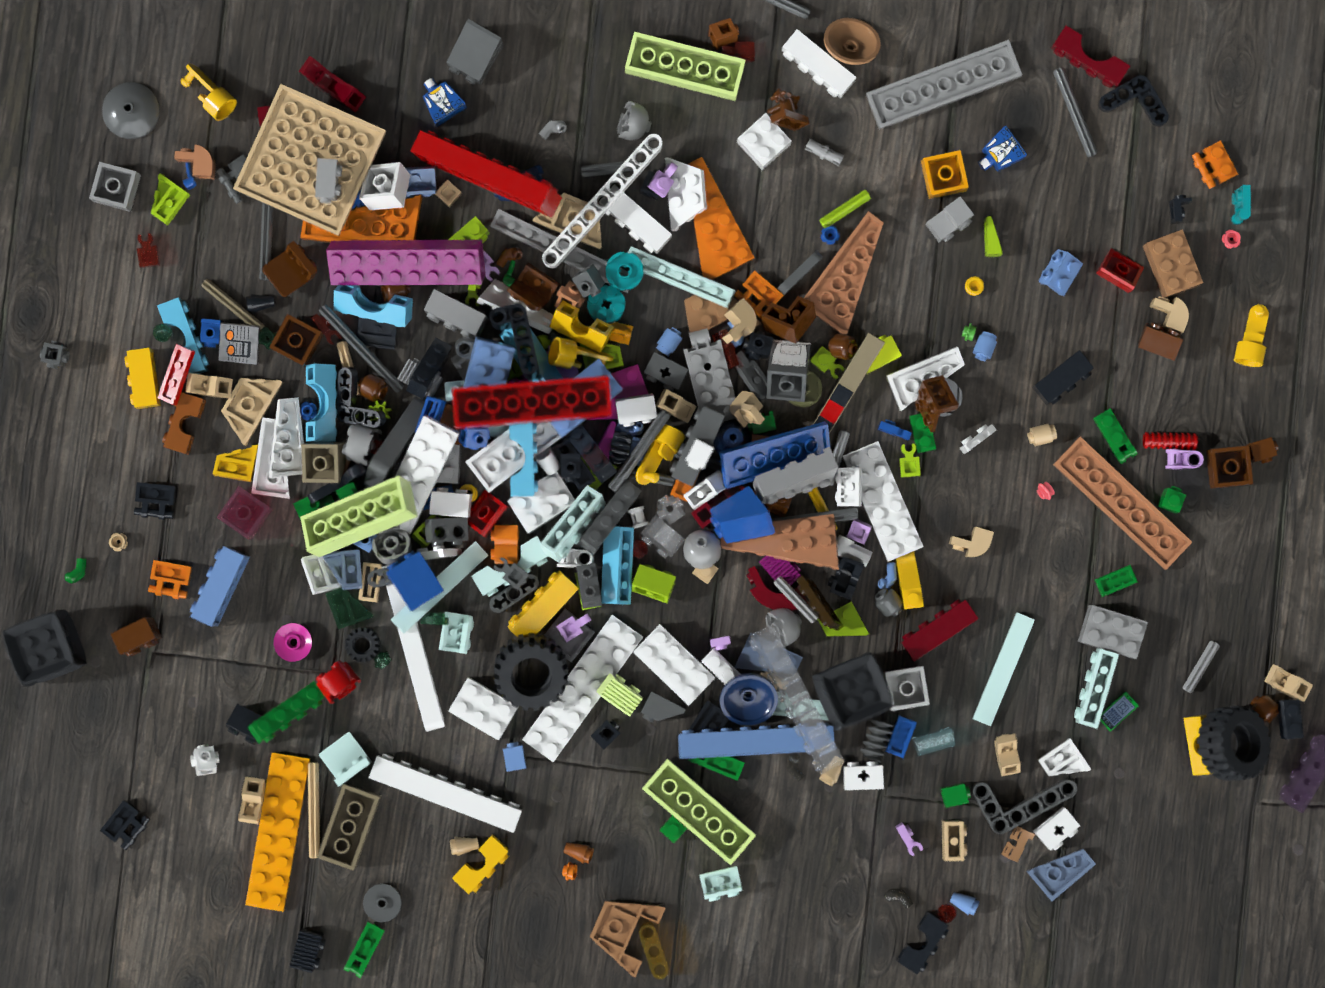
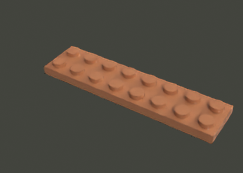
M1079 437L1053 464L1164 570H1167L1192 543L1186 535L1083 438Z

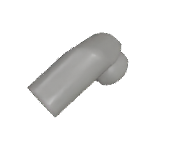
M549 121L539 132V135L546 140L551 133H564L567 130V125L563 121Z

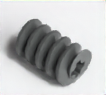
M872 719L871 722L875 727H869L868 729L872 734H866L870 741H863L867 748H861L860 751L864 753V757L881 763L882 760L878 756H884L885 754L881 748H887L884 741H890L886 734H892L893 731L889 727L895 726Z

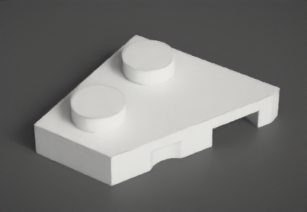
M310 555L302 557L301 562L313 595L342 588L323 556Z

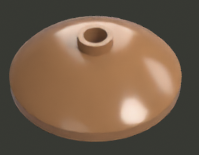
M838 19L827 27L824 34V44L827 51L834 58L846 64L861 65L872 61L878 55L881 46L879 35L874 28L858 19Z

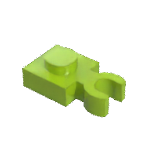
M823 346L810 360L823 373L829 370L834 379H838V376L834 373L835 369H840L842 372L845 370L842 365L834 363L837 358H834Z
M905 444L901 445V452L905 455V458H899L901 478L921 476L919 457H913L916 451L915 444H912L910 452L905 450Z

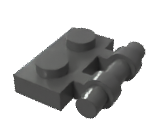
M244 154L227 164L231 169L229 173H226L223 168L216 171L219 175V181L225 185L229 191V197L233 198L236 204L240 203L243 199L239 195L241 193L233 189L234 185L231 179H238L247 159Z

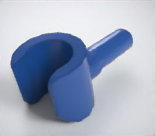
M186 162L188 178L183 180V183L187 190H190L196 186V182L191 173L190 162Z

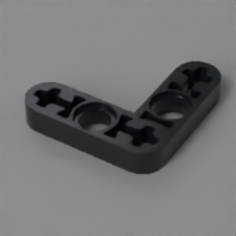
M1139 75L1106 93L1098 102L1099 109L1108 113L1137 97L1154 126H1163L1169 119L1168 112L1152 84L1143 75ZM1137 80L1144 82L1143 89L1138 87L1134 90L1136 94H1133L1132 87L1136 86ZM1121 89H1126L1129 92L1127 99H1122L1119 96ZM1114 93L1116 100L1110 104V108L1108 106L1104 107V99L1107 101L1113 99L1114 96L1112 94ZM1147 96L1155 99L1153 106H1148L1145 103ZM1156 106H1159V108L1156 111L1159 115L1162 114L1164 116L1162 118L1163 122H1161L1160 120L1156 121L1155 117L1157 116L1155 110L1152 113L1150 112V110H1153Z
M353 367L341 368L338 373L336 410L338 420L343 423L354 425L358 423L372 428L384 426L386 415L382 410L356 406L358 382L356 369ZM345 390H348L350 393L348 400L344 396ZM360 411L364 414L363 421L358 416ZM344 412L352 413V415L347 416ZM375 416L376 418H378V421L375 419H371V417Z
M359 463L348 469L341 477L340 483H329L307 495L311 504L332 495L341 487L359 480L366 472L363 464Z

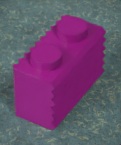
M765 556L759 561V564L774 581L781 576L791 586L801 577L799 574L801 569L795 563L791 564L787 560L776 559L772 556Z

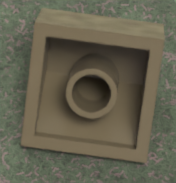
M308 442L301 444L302 483H340L346 464V455L342 454V448L346 442Z

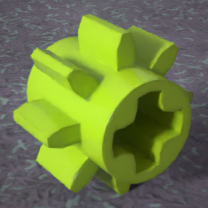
M376 401V405L374 407L369 406V408L381 410V408H383L382 411L385 413L386 418L391 419L390 416H388V412L392 411V409L385 408L387 405L386 402H383V404L380 405L379 402Z

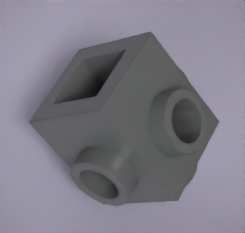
M51 341V344L44 342L40 350V361L46 363L48 368L58 369V366L64 367L65 363H68L70 353L68 348L63 346L62 342Z

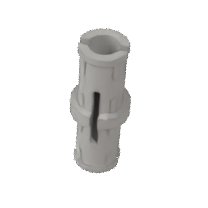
M811 138L805 150L819 156L820 159L830 161L837 166L840 165L844 155L830 149V146H824Z

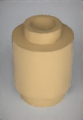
M1047 423L1032 427L1030 432L1027 433L1029 443H1033L1034 446L1047 444L1057 439L1056 429L1053 424L1049 425Z

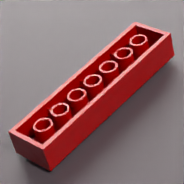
M420 130L410 151L424 163L435 166L440 170L553 218L562 197L557 193L558 190L552 187L551 183L545 180L539 182L535 179L536 177L529 173L523 175L515 167L509 165L507 168L503 166L502 162L494 158L491 161L486 158V155L477 151L473 153L470 151L471 149L461 144L457 146L454 144L455 142L444 137V139H441L434 132L428 131L426 133Z
M609 376L452 388L455 429L612 417Z

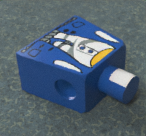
M430 78L424 83L428 93L423 98L436 127L467 108L465 102L446 82L437 85L435 80Z
M1004 126L982 149L985 157L978 161V164L984 171L993 165L998 172L1023 160L1027 154L1009 129Z

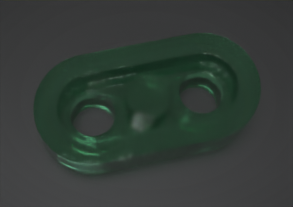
M426 613L420 618V624L449 625V617H445V613Z

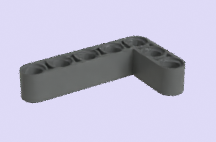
M415 396L372 458L366 472L364 486L370 488L389 480L393 466L416 433L415 430L425 403L423 400Z
M1069 779L1060 780L1005 811H1002L990 787L984 782L974 783L971 787V792L992 831L997 834H1004L1073 797L1077 792V786ZM1066 783H1070L1072 787L1069 793L1063 792V785ZM982 785L985 787L986 792L984 795L978 796L976 789ZM1049 792H1053L1055 799L1049 803L1046 801V795ZM1036 801L1038 808L1036 811L1031 812L1029 804ZM988 803L995 805V809L991 813H987L985 810ZM1014 811H1020L1021 817L1017 821L1012 819ZM997 820H1003L1004 827L1001 830L995 829V822Z

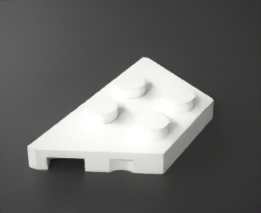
M667 157L665 158L666 166L671 162L678 166L670 177L674 180V183L668 191L671 231H677L685 222L691 221L697 214L707 209L704 170Z

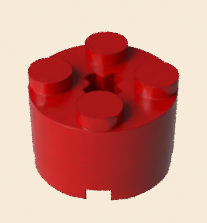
M341 660L335 662L329 672H323L316 678L317 687L330 704L335 703L333 701L335 698L341 700L356 688L355 683L358 682L360 684L361 679L348 662H341Z

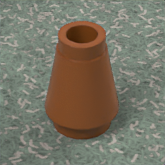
M567 842L564 849L565 854L583 864L585 862L590 863L594 852L590 845Z

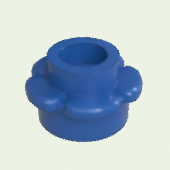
M830 226L822 229L821 240L828 245L834 244L839 239L836 227Z
M304 402L301 404L300 414L303 420L309 421L317 415V407L314 403Z

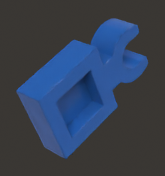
M887 419L885 422L881 421L877 429L905 440H909L912 434L909 431L896 427L895 422Z

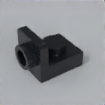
M1177 195L1175 199L1169 201L1171 224H1179L1183 221L1185 210L1181 205L1191 203L1192 198H1186V195Z

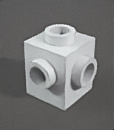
M207 744L199 745L194 749L193 755H190L191 766L195 767L196 775L216 773V763H219L218 751L214 752V746Z

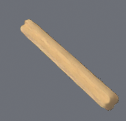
M310 762L308 764L310 858H317L320 850L319 764L317 762Z

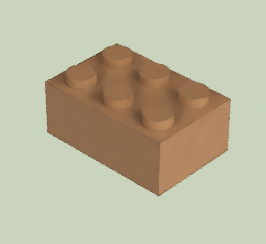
M1183 229L1143 245L1162 297L1168 298L1203 283Z

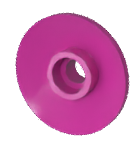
M286 624L274 636V649L278 656L286 661H300L309 654L312 648L311 634L300 624ZM292 639L297 640L296 646L291 645L290 642Z

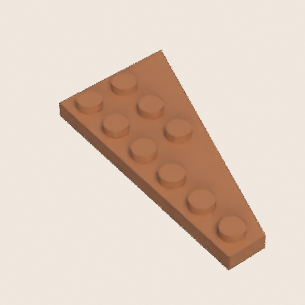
M869 211L804 297V299L814 302L818 318L843 335L848 333L884 223Z
M834 514L773 521L776 532L773 535L726 543L721 538L722 549L743 553L750 552L759 556H772L776 559L797 563L805 562L819 567L826 566L839 570Z

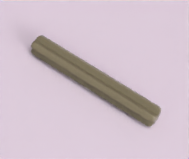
M206 279L201 286L246 324L260 326V332L263 330V323L212 281Z

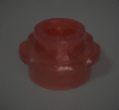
M642 540L633 541V556L638 559L643 558L648 552L647 544Z
M945 904L939 907L938 917L941 921L950 923L956 917V910L952 905Z

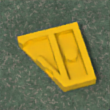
M253 445L243 450L238 449L228 454L217 455L213 475L251 482L258 445Z

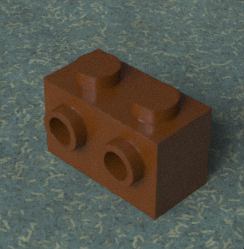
M1155 322L1151 324L1146 323L1138 342V348L1175 361L1183 342L1181 333L1173 329L1169 331L1162 329L1163 326Z

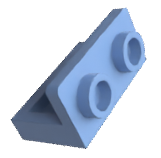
M435 166L405 168L410 173L406 198H411L414 195L429 197L436 193Z
M1058 249L1052 255L1046 269L1042 272L1039 282L1047 285L1059 295L1064 296L1083 263L1069 252Z

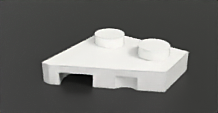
M993 424L990 426L983 425L977 430L978 435L974 438L970 435L961 442L963 446L960 447V450L963 454L969 452L973 447L994 433L996 428Z
M444 545L433 547V551H428V548L416 549L425 560L460 556L462 554L461 548L445 549Z
M1070 738L1038 759L1048 776L1091 770Z

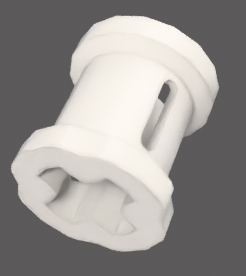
M644 506L627 511L631 515L632 528L634 529L649 524L644 516Z

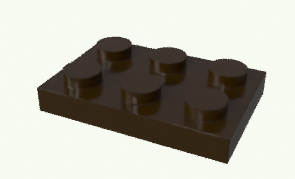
M803 575L797 579L799 586L797 587L804 596L807 595L809 598L808 604L814 611L817 610L820 614V622L830 629L837 631L842 629L844 625L814 581Z

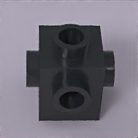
M761 331L752 332L744 340L743 348H746L745 354L755 360H760V358L768 359L774 337L765 336L766 333Z

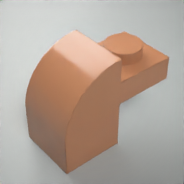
M195 145L194 152H192V149L182 148L181 151H175V160L193 163L192 175L195 178L215 179V160L205 148Z

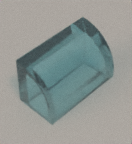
M950 727L912 738L918 757L955 746L954 735Z

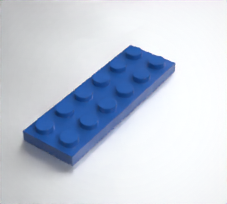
M824 421L720 451L724 487L728 489L752 482L755 476L778 467L783 470L790 462L796 460V462L800 463L810 454L814 453L815 456L824 453L823 449L830 447L828 424Z

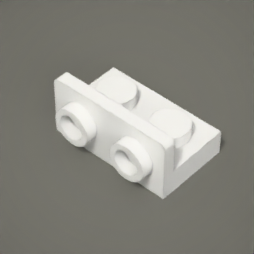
M838 468L835 475L837 483L835 500L837 506H862V468Z

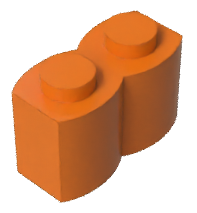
M495 525L494 530H491V541L495 543L494 549H491V560H494L495 564H504L500 560L502 557L508 561V564H518L519 526Z

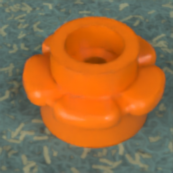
M571 862L564 865L562 875L566 881H569V879L575 880L578 871L577 865Z

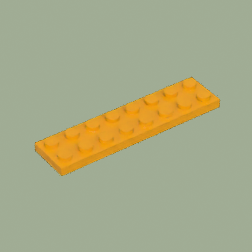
M275 752L271 754L246 906L285 911L308 777V764L311 758Z

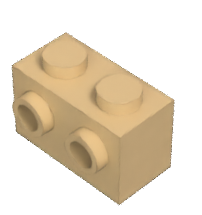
M942 820V859L944 861H964V856H967V844H964V836H967V826L964 825L962 820Z

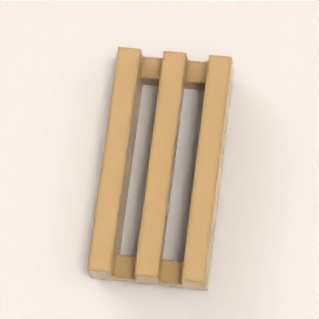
M363 562L362 589L359 590L358 600L378 603L380 587L375 588L374 598H371L372 586L369 584L367 597H363L367 566L370 567L371 572L375 570V567L382 569L383 564ZM381 576L376 577V584H379Z

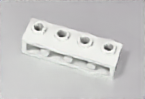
M798 29L782 47L783 56L789 61L794 60L799 64L797 67L802 72L810 73L813 76L812 79L817 84L826 86L828 88L827 91L833 97L838 96L841 99L856 80L852 73Z
M616 185L610 188L614 192L620 190ZM625 193L605 213L607 216L611 214L615 217V223L621 228L625 226L630 230L629 235L636 241L640 239L645 243L643 247L650 253L654 251L658 254L672 238V234ZM606 197L599 201L601 206H605L608 203Z

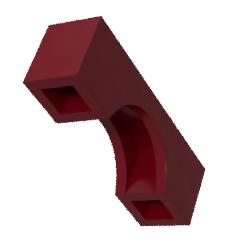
M1065 25L1051 47L1054 50L1053 52L1061 58L1069 59L1070 64L1086 70V74L1090 77L1099 78L1106 87L1116 88L1130 65L1116 56L1105 61H1095L1089 58L1081 46L1082 35Z

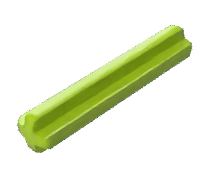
M863 190L822 217L819 220L821 225L827 228L871 199L869 193Z

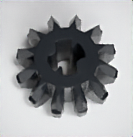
M615 432L613 434L609 453V460L616 464L625 463L630 453L631 435L624 432Z

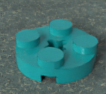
M618 252L607 262L606 278L611 286L620 291L631 290L638 286L643 278V264L635 254ZM622 266H623L624 268H627V267H628V268L630 269V270L628 271V274H629V275H627V276L622 275V276H621V275L619 274V273L621 272V269H620V268H621Z
M602 286L599 294L593 297L589 295L587 303L588 313L594 320L598 318L607 324H612L622 317L625 310V298L613 286ZM603 301L611 302L609 309L601 307Z

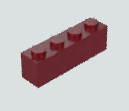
M957 599L950 604L951 608L946 612L944 609L934 615V620L931 622L926 620L918 625L919 630L914 633L909 631L902 636L904 640L900 643L912 661L915 662L978 620V617L966 600L961 601Z

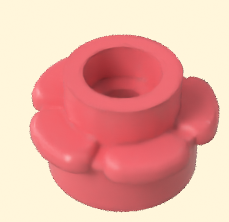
M1228 230L1222 236V242L1225 243V247L1231 249L1240 245L1241 236L1238 232Z
M1048 482L1039 484L1038 495L1042 499L1050 500L1051 496L1055 494L1052 486Z

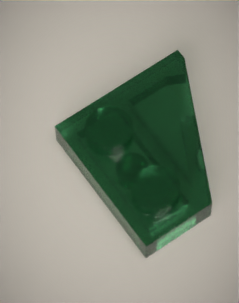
M339 588L325 593L338 630L373 617V614L347 590Z

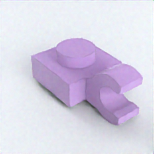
M671 162L667 164L663 172L658 170L647 187L662 198L665 197L674 183V180L670 177L678 166Z
M588 614L578 620H575L572 616L556 627L567 643L583 633L580 627L591 621V618Z
M901 822L895 826L911 856L914 855L912 852L913 846H918L920 851L923 850L919 842L912 840L911 836L914 834L908 825L904 826Z

